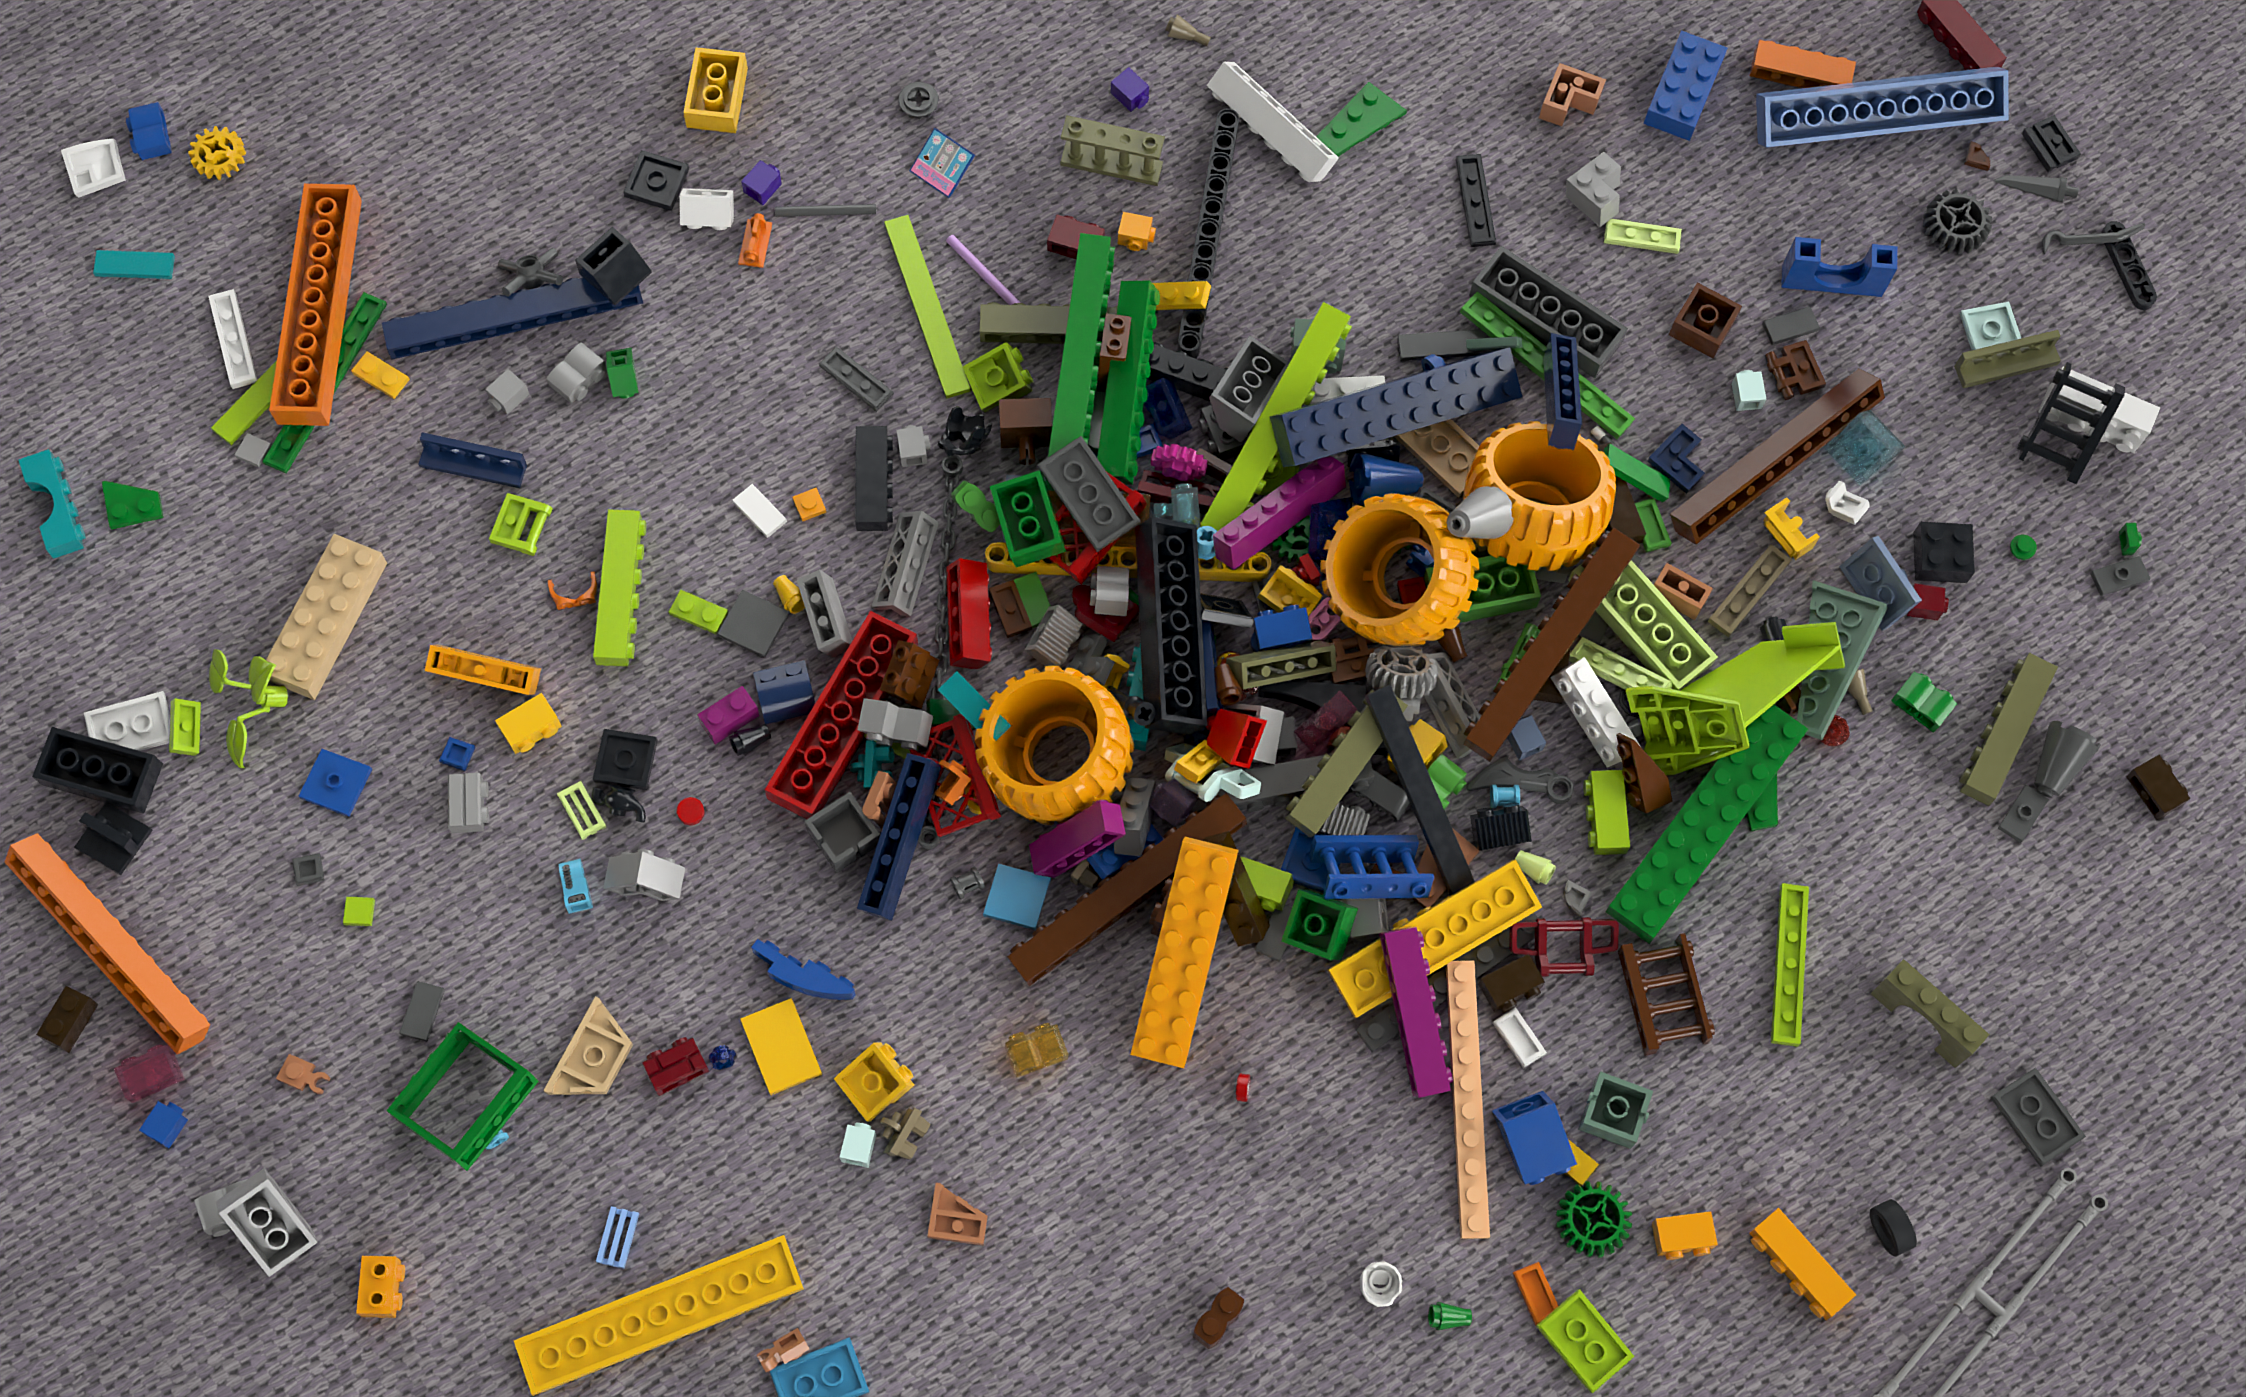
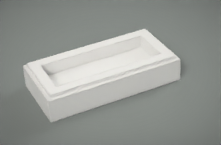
M753 484L733 499V503L767 538L787 523V519Z
M1516 1007L1492 1022L1523 1069L1546 1055L1547 1052Z

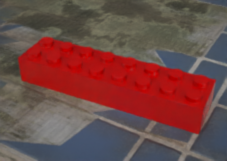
M872 611L869 612L766 786L765 793L768 800L805 819L810 818L824 808L864 739V733L857 730L864 698L880 701L887 700L889 695L881 691L880 687L897 642L900 640L914 643L918 646L916 633Z

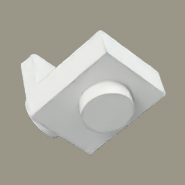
M1838 481L1827 492L1825 498L1829 513L1854 525L1870 507L1868 500L1847 492L1845 483L1842 481Z

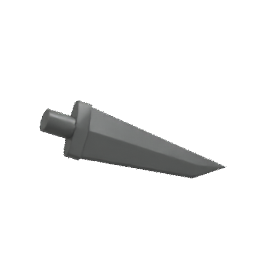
M2004 175L1994 179L1999 184L2062 203L2064 196L2076 198L2079 191L2077 187L2067 186V178Z

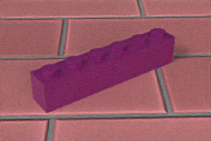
M1332 456L1313 461L1213 534L1215 557L1233 570L1343 490L1346 487L1344 464Z
M1406 927L1379 933L1412 1094L1420 1098L1451 1091L1450 1084L1453 1083L1450 1068L1446 1067L1444 1056H1447V1049L1444 1040H1440L1438 1029H1441V1020L1439 1014L1434 1012L1432 1002L1436 1001L1433 986H1429L1427 975L1430 974L1429 963L1426 958L1423 959L1421 950L1424 947L1423 935L1421 931H1417V927Z

